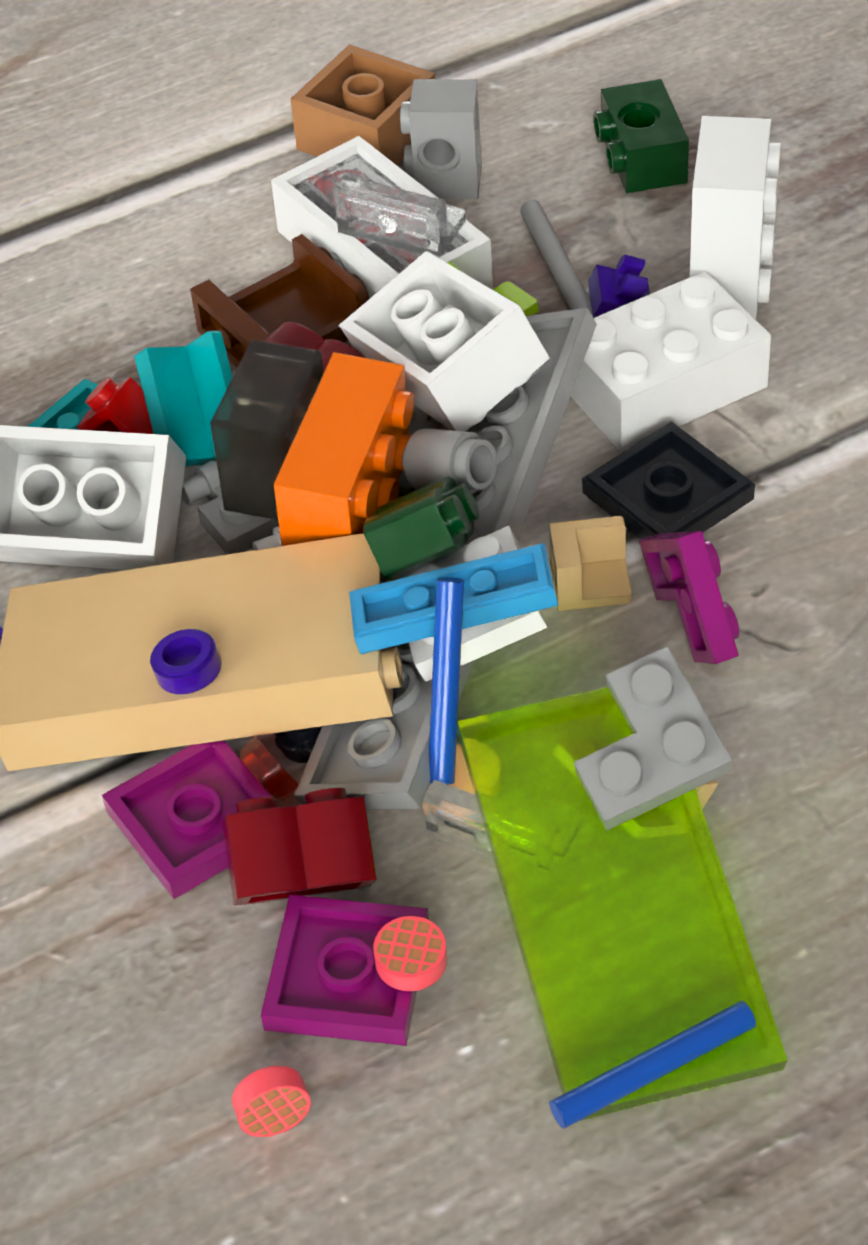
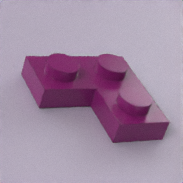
M702 531L660 533L639 540L656 600L676 601L694 662L718 664L738 657L739 654L734 640L739 637V625L732 607L727 602H723L716 580L721 574V566L713 544L709 540L704 539Z

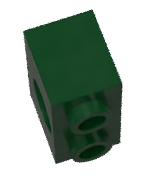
M662 79L601 89V111H595L593 114L594 131L598 143H606V158L611 174L618 173L626 194L688 183L689 139Z

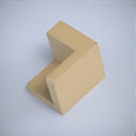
M613 516L549 523L550 566L559 605L557 606L558 611L623 605L631 602L632 590L625 559L626 528L623 517Z

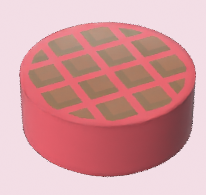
M419 916L399 917L384 925L375 937L373 951L376 970L380 978L389 986L402 991L422 990L434 984L443 975L447 966L446 940L441 929L432 921Z
M269 1066L254 1071L237 1085L231 1099L240 1128L245 1133L255 1137H269L290 1130L305 1118L311 1106V1099L301 1074L295 1069L286 1066Z

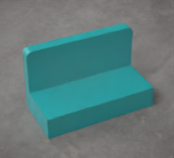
M207 331L186 346L147 347L134 356L153 434L169 435L186 455L185 466L203 465L211 460L216 462L248 442L242 411L220 331Z

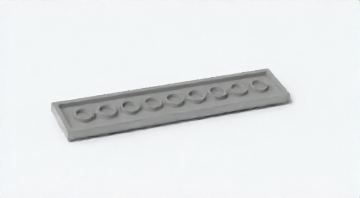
M588 307L526 316L550 359L533 372L527 382L515 388L488 411L482 421L467 430V432H475L483 439L491 442L497 454V470L492 483L487 488L472 494L480 517L474 520V533L472 536L465 538V545L508 525L518 541L597 325ZM443 425L442 430H449ZM409 643L393 646V648L397 647L403 670V687L393 688V716L322 726L294 795L302 805L306 804L305 794L328 788H345L347 798L364 797L366 810L421 808L431 780L429 735L432 679L425 682L414 664ZM474 660L460 666L459 701Z

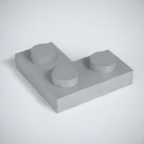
M668 646L606 675L607 687L633 734L574 762L575 772L606 831L733 771V761Z

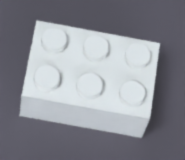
M702 116L692 190L690 277L706 271L756 320L758 303H769L772 269H761V266L772 267L774 225L765 223H775L778 179L774 178H778L781 143L770 142L771 119Z
M425 251L339 324V327L353 348L366 358L404 365L406 391L413 392L414 405L453 431H467L470 427L478 424L484 419L488 411L515 388L527 382L532 373L550 359L519 305L428 251Z
M703 271L595 317L594 320L597 325L570 397L620 452H623L671 421L679 427L767 388L771 334L706 271Z
M0 425V561L119 570L173 563L186 455L169 435Z

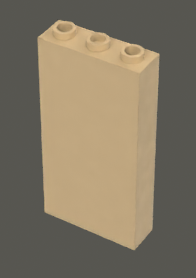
M363 533L10 588L0 644V757L7 771L391 717L393 716V688L403 687V670L397 647H389L360 654L354 639L349 592L397 580L398 577L390 580L383 576ZM197 629L208 633L216 644L222 662L221 670L215 680L205 688L189 694H173L162 689L150 664V656L154 647L163 638L176 631Z

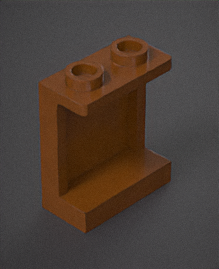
M300 234L292 239L294 254L292 264L229 297L209 279L192 287L190 292L197 331L201 335L207 331H220L228 360L238 369L237 364L284 322L301 324L317 333L324 340L334 339L346 342L348 339L339 327V324L369 300V294L363 281L355 274L350 275L338 265L325 248H318L307 237Z

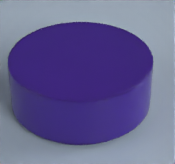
M185 629L169 634L154 647L150 656V664L160 687L173 694H189L205 688L218 676L222 664L213 638L208 633L197 629Z

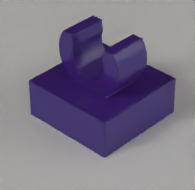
M624 254L620 258L616 269L598 264L595 266L588 279L592 315L594 318L650 294L648 278L639 276L646 264L644 259Z

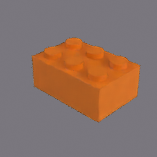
M333 352L274 482L282 546L363 534L365 520L374 516L378 507L398 499V478L401 472L404 471L402 455L412 436L409 435L408 426L414 409L413 392L406 391L404 365Z

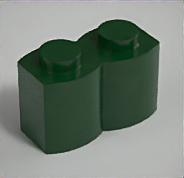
M447 476L378 507L375 515L365 520L363 531L383 576L391 580L464 548L465 538L473 535L474 520L479 519L480 515L475 499L467 485L463 483L457 486L455 480Z

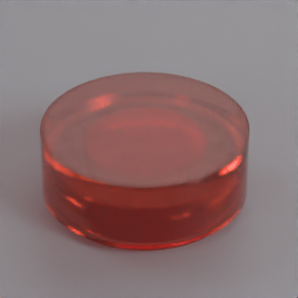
M257 736L238 751L240 753L239 759L273 797H277L278 801L280 799L284 801L297 789L299 785L297 780Z

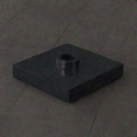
M671 421L583 477L582 493L612 517H623L625 527L642 540L660 533L702 531L704 533L754 499L755 484Z

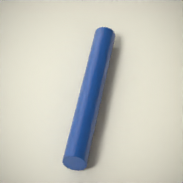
M451 577L437 578L429 765L430 783L437 785L455 783L464 580Z
M739 1001L549 1102L555 1120L561 1128L565 1129L755 1028L756 1020L754 1014L744 1001Z

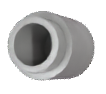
M424 428L416 431L410 437L403 451L402 465L408 482L417 490L450 476L455 480L457 486L465 483L473 494L478 490L487 488L492 483L497 470V454L491 442L483 439L475 432Z

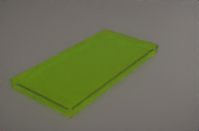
M608 687L457 721V735L562 1095L739 1001H744L750 1007L756 1020V1027L582 1120L784 1070L788 1061L696 790L693 789L606 831L575 772V761L633 734Z

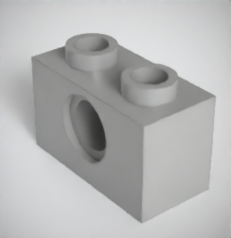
M413 79L411 100L401 102L402 134H411V145H405L404 171L411 177H414L417 182L438 198L478 199L482 159L477 79Z

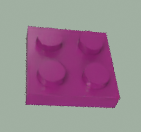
M225 740L190 745L102 795L106 812L173 899L178 898L229 868L222 823L226 815L237 813L236 803L252 798L271 797Z
M289 895L261 1011L264 1031L407 1046L417 991L395 989L380 978L375 966L373 944L380 929L396 918L419 916L429 920L428 908Z

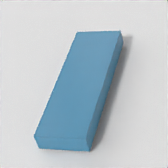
M544 543L349 592L354 639L360 654L433 637L437 578L451 577L464 580L462 629L559 606Z

